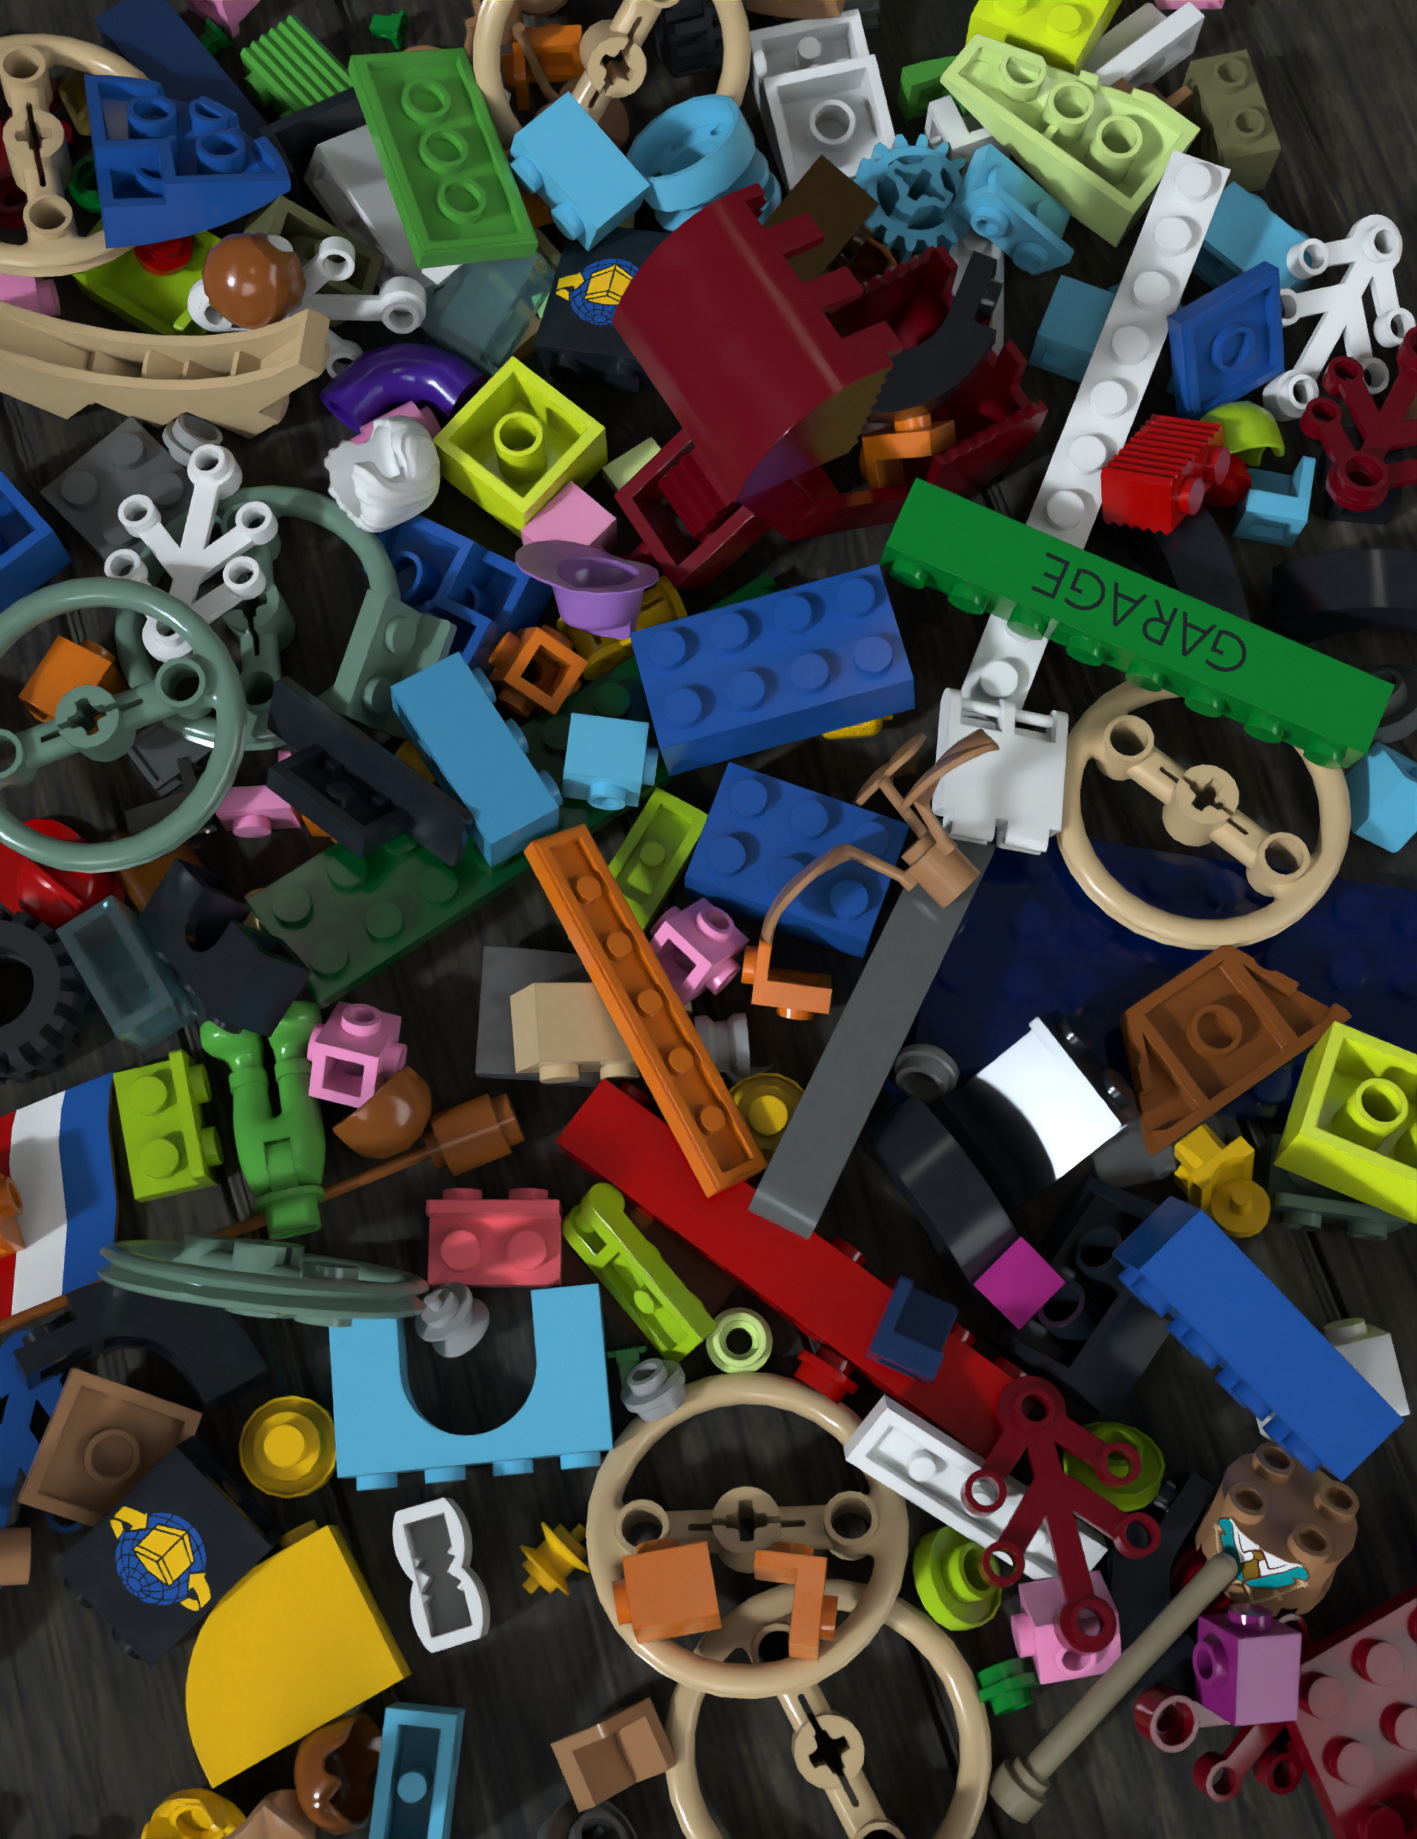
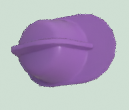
M557 540L537 541L522 546L515 556V564L523 573L552 586L563 621L569 626L579 628L593 635L623 640L629 638V633L636 630L644 589L653 586L659 580L658 570L651 565L624 560L593 547L575 542Z

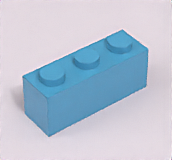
M458 651L390 687L394 716L441 790L473 814L474 820L470 836L491 868L523 851L532 841L552 835L558 831L559 806L563 804L561 793L555 781L546 770L537 773L525 755L529 753V746L523 732L512 718L503 721L492 704L496 702V695L492 685L479 667L470 670Z

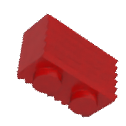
M1152 414L1151 419L1146 420L1145 426L1141 425L1140 431H1136L1135 436L1130 437L1129 443H1125L1124 448L1119 449L1118 455H1114L1113 460L1108 461L1107 467L1102 468L1100 475L1102 516L1107 525L1109 526L1112 522H1115L1119 527H1122L1126 523L1131 530L1138 526L1142 531L1149 528L1154 534L1161 530L1167 536L1187 514L1195 515L1200 509L1206 491L1212 484H1222L1229 470L1230 451L1228 447H1224V427L1216 423Z

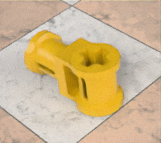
M666 575L659 577L655 587L644 591L641 612L637 618L635 631L688 617L680 595ZM561 617L557 621L556 627L558 631L574 643V648L578 655L588 661L582 672L585 680L594 681L635 655L630 637L623 640L593 635L579 628L569 626Z

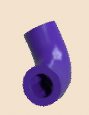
M396 342L364 352L336 374L320 392V398L328 410L341 423L353 432L361 434V426L384 415L394 406L409 401L419 403L425 407L428 406L449 423L488 382V378L463 358L434 344Z

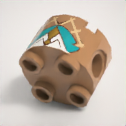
M1262 1443L1258 1446L1255 1453L1242 1455L1227 1467L1214 1501L1207 1506L1200 1519L1194 1537L1196 1551L1202 1545V1551L1207 1558L1205 1564L1217 1553L1230 1554L1236 1560L1238 1566L1237 1574L1222 1590L1233 1602L1267 1607L1272 1610V1616L1276 1617L1281 1608H1298L1294 1616L1305 1614L1323 1600L1331 1586L1337 1566L1353 1549L1358 1531L1355 1514L1359 1509L1358 1497L1350 1487L1344 1483L1333 1481L1319 1469L1311 1474L1296 1458L1292 1459L1276 1443Z

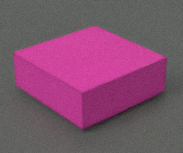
M1020 1237L973 1285L1020 1330L1066 1282L1033 1247Z

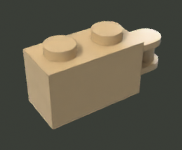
M593 982L532 983L510 996L516 1073H539L541 1083L576 1081L580 1079L579 1072L600 1071V1080L602 1081L605 1078L609 1082L628 1081L640 1077L639 1068ZM689 1002L683 1006L687 1014L692 1013V1004Z

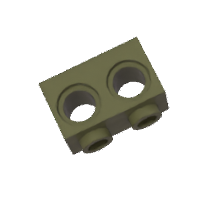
M1247 49L1192 60L1182 87L1187 85L1195 93L1186 119L1200 128L1198 135L1191 144L1194 157L1231 170L1224 189L1233 181L1247 192L1264 189L1280 153L1281 146Z

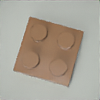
M71 1368L17 1501L94 1527L176 1445L193 1434L195 1435L203 1413L82 1370Z

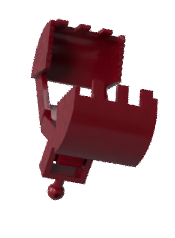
M758 182L714 201L674 230L636 272L623 293L612 319V324L683 427L614 495L643 540L630 554L625 553L615 556L651 566L658 562L675 589L704 590L771 528L782 536L784 535L788 541H795L897 521L916 477L967 499L1004 470L1035 437L1048 411L1042 400L1031 403L1019 387L1028 361L1012 340L1004 344L998 356L992 349L982 368L970 383L952 399L930 411L931 422L954 420L957 445L951 446L933 456L902 458L905 484L840 495L820 466L849 453L851 448L859 441L857 437L862 442V436L885 426L894 425V422L881 424L867 423L866 417L872 412L871 407L877 402L875 397L882 391L880 386L887 381L885 376L894 367L890 358L928 340L940 328L954 300L952 288L959 266L943 244L936 248L934 246L927 248L921 255H914L908 262H901L896 268H889L882 275L874 276L869 282L859 284L848 267L844 266L802 283L786 259L822 244L825 235L809 212L764 229L758 218L763 214L761 208L767 200L764 197L765 192ZM979 316L977 322L989 327L991 318L988 320ZM665 497L693 539L701 541L702 544L695 550L692 549L661 501Z

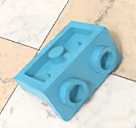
M991 143L975 150L952 209L968 221L976 233L988 238L1012 258L1013 263L1018 268L1030 273L1033 277L1070 263L1074 250L1061 238L1071 212Z

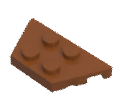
M1222 945L1127 1009L1119 1017L1137 1109L1141 1114L1139 1119L1147 1152L1151 1157L1158 1154L1319 1041L1334 1021L1341 1024L1352 1017L1350 1013L1336 1003L1327 1007L1297 990L1298 982L1277 970L1270 971L1260 967L1253 957L1231 945Z

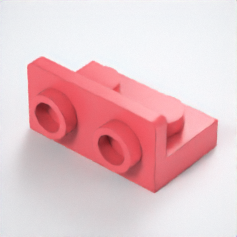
M452 1188L443 1190L442 1200H426L425 1214L430 1218L428 1285L431 1288H438L451 1282L462 1283L468 1288L562 1287V1221L564 1209L559 1200H548V1190L537 1188L509 1190L508 1200H482V1190Z

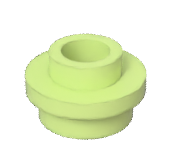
M739 1307L725 1310L716 1316L714 1321L719 1327L706 1338V1349L714 1365L725 1373L755 1372L760 1369L769 1358L773 1344L772 1333L765 1319L753 1310ZM743 1330L750 1335L752 1346L745 1354L737 1355L728 1349L726 1338L732 1331Z

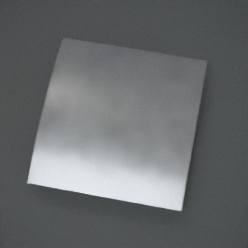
M484 946L475 1067L477 1078L540 1080L539 1073H516L510 996L532 983L592 982L578 954ZM600 1071L579 1072L580 1079L576 1081L543 1084L544 1086L596 1088L601 1082Z

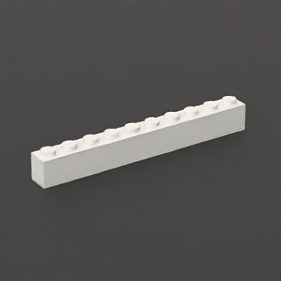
M1176 150L1172 151L1027 520V526L1084 550L1102 503L1100 476L1102 468L1107 467L1108 461H1112L1114 455H1118L1119 449L1124 447L1168 333L1167 316L1177 310L1231 171L1230 169ZM991 614L962 686V697L997 704L999 699L1014 701L1016 709L1022 710L1049 639L1045 637L1042 640L1024 638L1007 627L1008 621ZM961 710V716L993 722V717Z

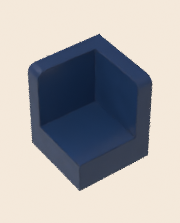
M901 1275L893 1287L864 1356L927 1385L934 1381L945 1355L941 1352L956 1319L958 1310L954 1305L912 1287L914 1280Z

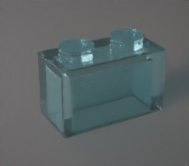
M537 252L534 257L462 264L451 274L443 289L437 290L432 295L426 306V317L420 327L441 348L463 358L472 366L493 377L508 361L549 294L555 272L543 256Z
M111 895L58 928L56 932L116 1037L144 1052L192 1022L198 1016L166 961L153 952L152 945L154 942L136 922L139 918L138 913Z

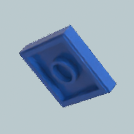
M1266 261L1261 262L1167 316L1177 418L1199 421L1207 412L1223 403L1234 402L1285 372L1279 268Z

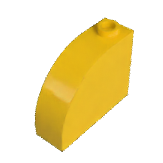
M311 1520L283 1535L282 1539L278 1542L282 1551L264 1560L243 1576L217 1602L199 1633L188 1668L186 1712L194 1749L212 1788L231 1779L412 1674L338 1525H327L319 1529L316 1521Z

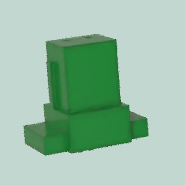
M399 10L398 14L392 13L391 16L373 14L369 30L373 38L391 40L394 48L401 50L409 20L405 10Z
M208 17L205 20L207 26L204 29L206 31L198 39L208 52L214 56L221 48L223 50L227 47L230 48L233 42L223 32L225 28L222 25L218 27Z
M627 1343L626 1345L622 1344L621 1349L606 1352L607 1359L616 1358L619 1380H621L622 1387L626 1383L629 1372L640 1363L639 1354L647 1352L646 1344L631 1347V1344Z

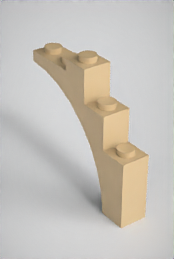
M0 300V392L65 419L70 418L87 405L98 403L128 417L132 416L135 420L157 429L171 422L180 414L188 412L251 439L271 426L277 425L287 411L289 394L310 380L318 378L325 370L330 357V346L326 343L330 317L308 307L280 322L255 330L205 336L153 335L116 331L65 321Z

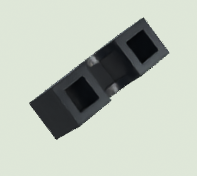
M176 857L136 922L154 942L151 947L152 951L162 960L173 965L180 974L178 978L179 984L191 994L199 997L207 1006L208 1010L205 1014L213 1024L236 1035L241 1034L242 1030L245 1029L270 1038L312 971L283 939L243 924L251 910L249 909L247 899L227 877Z

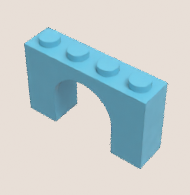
M599 1284L531 1290L536 1348V1376L533 1388L527 1401L513 1418L492 1431L477 1435H455L444 1432L433 1425L419 1410L409 1385L405 1318L352 1319L351 1327H329L337 1478H356L357 1491L398 1487L397 1474L424 1471L425 1484L466 1480L465 1467L492 1464L493 1477L534 1473L533 1460L560 1457L561 1470L601 1466V1453L614 1450V1433L602 1298Z

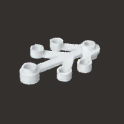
M1376 214L1369 215L1358 220L1343 240L1323 243L1318 239L1311 238L1295 244L1288 251L1286 258L1288 270L1298 279H1308L1321 274L1330 266L1348 264L1349 267L1338 285L1295 293L1291 289H1280L1281 303L1285 308L1282 328L1294 324L1302 317L1321 313L1323 315L1294 369L1281 373L1268 381L1264 387L1263 404L1265 409L1271 412L1275 420L1286 422L1301 418L1309 401L1318 398L1319 389L1316 380L1342 333L1347 356L1357 360L1362 365L1363 370L1365 371L1366 368L1371 374L1372 382L1370 386L1365 382L1364 375L1362 378L1370 395L1380 393L1386 388L1389 381V371L1382 360L1373 358L1361 298L1368 284H1370L1377 314L1373 325V333L1380 345L1387 348L1400 345L1407 331L1416 326L1413 315L1408 310L1399 307L1392 269L1401 258L1403 243L1397 226L1389 218ZM1374 239L1377 242L1378 250L1375 247ZM1305 250L1311 255V268L1304 261L1303 254ZM1392 319L1398 326L1397 337L1391 330ZM1294 386L1298 392V402L1293 396Z
M277 235L267 236L268 241L279 250L293 252L292 245L285 238ZM333 236L323 240L319 245L318 254L302 268L307 284L301 306L288 317L309 307L330 317V320L382 321L388 329L400 334L412 332L425 320L427 306L426 291L418 281L409 277L398 276L388 279L381 286L379 295L314 294L329 280L342 281L353 274L356 251L352 243L345 238ZM337 254L344 257L346 261L334 263L327 256ZM202 278L192 286L188 295L187 306L189 314L199 326L216 333L250 330L229 322L209 304V298L204 292ZM403 308L409 312H399L395 309ZM328 329L326 343L330 346V357L326 368L329 375L334 378L339 371L349 365L341 364L336 359L348 358L354 361L363 354V351L356 343L343 340Z
M214 444L202 445L190 456L187 472L195 487L180 547L162 526L161 515L149 497L141 494L129 496L120 504L118 509L119 520L129 534L141 538L173 580L169 594L187 604L208 624L242 600L253 599L262 593L266 585V577L253 558L240 555L254 545H262L271 541L278 531V522L269 506L260 501H252L246 503L238 510L235 518L237 526L209 545L219 500L232 496L239 489L242 482L241 468L232 453L225 447ZM216 465L213 469L206 471L209 467ZM147 511L144 518L139 521H132L137 513ZM265 518L261 526L249 528L253 520ZM120 549L113 552L107 558L104 565L107 577L131 579L152 586L147 581L148 569L135 551ZM134 565L133 570L129 574L118 576L124 567ZM224 568V583L196 601L199 585ZM253 573L249 581L243 584H236L237 579L242 574ZM145 615L147 621L143 627L142 639L146 649L155 659L166 663L173 658L183 657L189 659L193 655V649L186 640L177 633L166 636L171 628Z

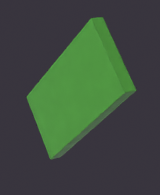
M466 47L351 55L348 73L418 269L534 257L539 242L484 95L476 83L475 73Z

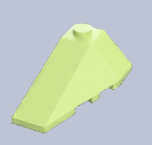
M976 33L942 74L940 83L1053 198L1071 212V216L1116 248L1153 201L1172 151L1176 150L1185 154L1198 135L1200 128L1151 93L1133 88L1130 94L1098 83L1099 75L1081 70L1078 76L1046 65L1044 57Z

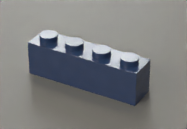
M123 0L94 18L104 42L99 46L126 59L141 70L149 80L161 83L166 97L189 104L192 100L205 96L235 111L238 115L240 129L254 140L261 137L259 128L268 125L167 0Z

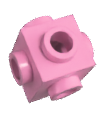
M703 897L682 911L677 906H673L666 911L651 928L650 934L653 938L649 943L684 1006L708 989L714 995L721 992L740 971L741 966L735 960L750 940L734 926L732 919L726 912L713 906Z
M339 1001L326 1024L317 1023L309 1040L307 1059L312 1061L309 1096L360 1108L395 1073L402 1070L405 1065L407 1045L398 1042L402 1017L381 1012L371 1005L349 1004Z

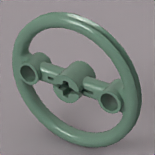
M279 485L244 487L238 489L232 496L219 500L212 530L220 527L222 534H226L237 526L235 522L236 514L243 505L252 501L263 502L269 506L276 520L282 516L297 517L317 523L337 534L349 544L361 560L368 575L370 589L389 594L400 601L396 572L382 542L374 532H367L357 527L354 521L347 516V512L340 509L336 500L324 494L300 487ZM189 509L171 520L164 527L179 547L181 546ZM265 518L253 520L249 528L261 526ZM278 532L271 541L262 545H254L240 555L253 558L266 577V585L262 593L258 595V598L242 600L221 615L241 646L242 673L239 675L246 698L247 733L244 751L267 750L288 745L268 729L267 722L272 697L266 703L254 705L262 695L273 693L275 681L282 678L280 652L290 644L295 635L296 628L293 614L274 584L272 562L279 555L282 544ZM146 545L139 557L148 569L147 581L152 586L157 587L160 578L166 570ZM132 565L129 573L133 570L134 565ZM253 573L242 574L237 579L236 584H243L249 581ZM116 608L114 636L118 661L128 685L134 688L152 681L156 677L142 639L146 616L129 609ZM334 684L316 698L327 705ZM176 714L161 720L166 728L180 736L213 748L217 725L216 717L205 715L202 718L191 720Z
M100 576L67 580L43 587L17 600L0 613V660L20 638L36 626L58 615L79 609L98 607L129 609L148 615L169 626L186 640L193 649V655L189 659L179 657L164 663L152 681L116 695H111L103 688L92 685L75 687L67 692L58 703L54 719L16 734L9 730L0 729V752L8 747L15 746L17 753L12 766L4 772H0V792L4 788L14 790L25 787L35 778L38 768L79 752L95 761L107 762L117 760L126 754L134 744L137 729L176 714L182 718L192 720L202 718L214 708L217 717L214 746L201 778L193 791L176 810L156 825L136 835L112 842H70L42 834L20 821L0 801V842L34 862L60 870L84 873L121 871L149 863L176 849L197 833L219 809L234 783L244 754L247 733L246 698L239 671L227 647L210 625L183 601L157 587L131 579ZM187 677H199L198 690L191 698L183 701L174 700L175 688L180 681ZM102 714L104 717L97 721L99 731L95 734L89 733L88 731L95 727L93 717Z
M184 1233L183 1241L123 1240L111 1242L99 1250V1253L109 1260L110 1263L96 1269L102 1280L126 1290L170 1300L225 1308V1311L240 1315L276 1319L277 1317L282 1319L294 1318V1321L327 1327H351L352 1319H398L418 1315L426 1309L427 1304L416 1296L429 1290V1285L424 1279L403 1270L351 1259L304 1253L305 1246L293 1243L233 1238L203 1233Z

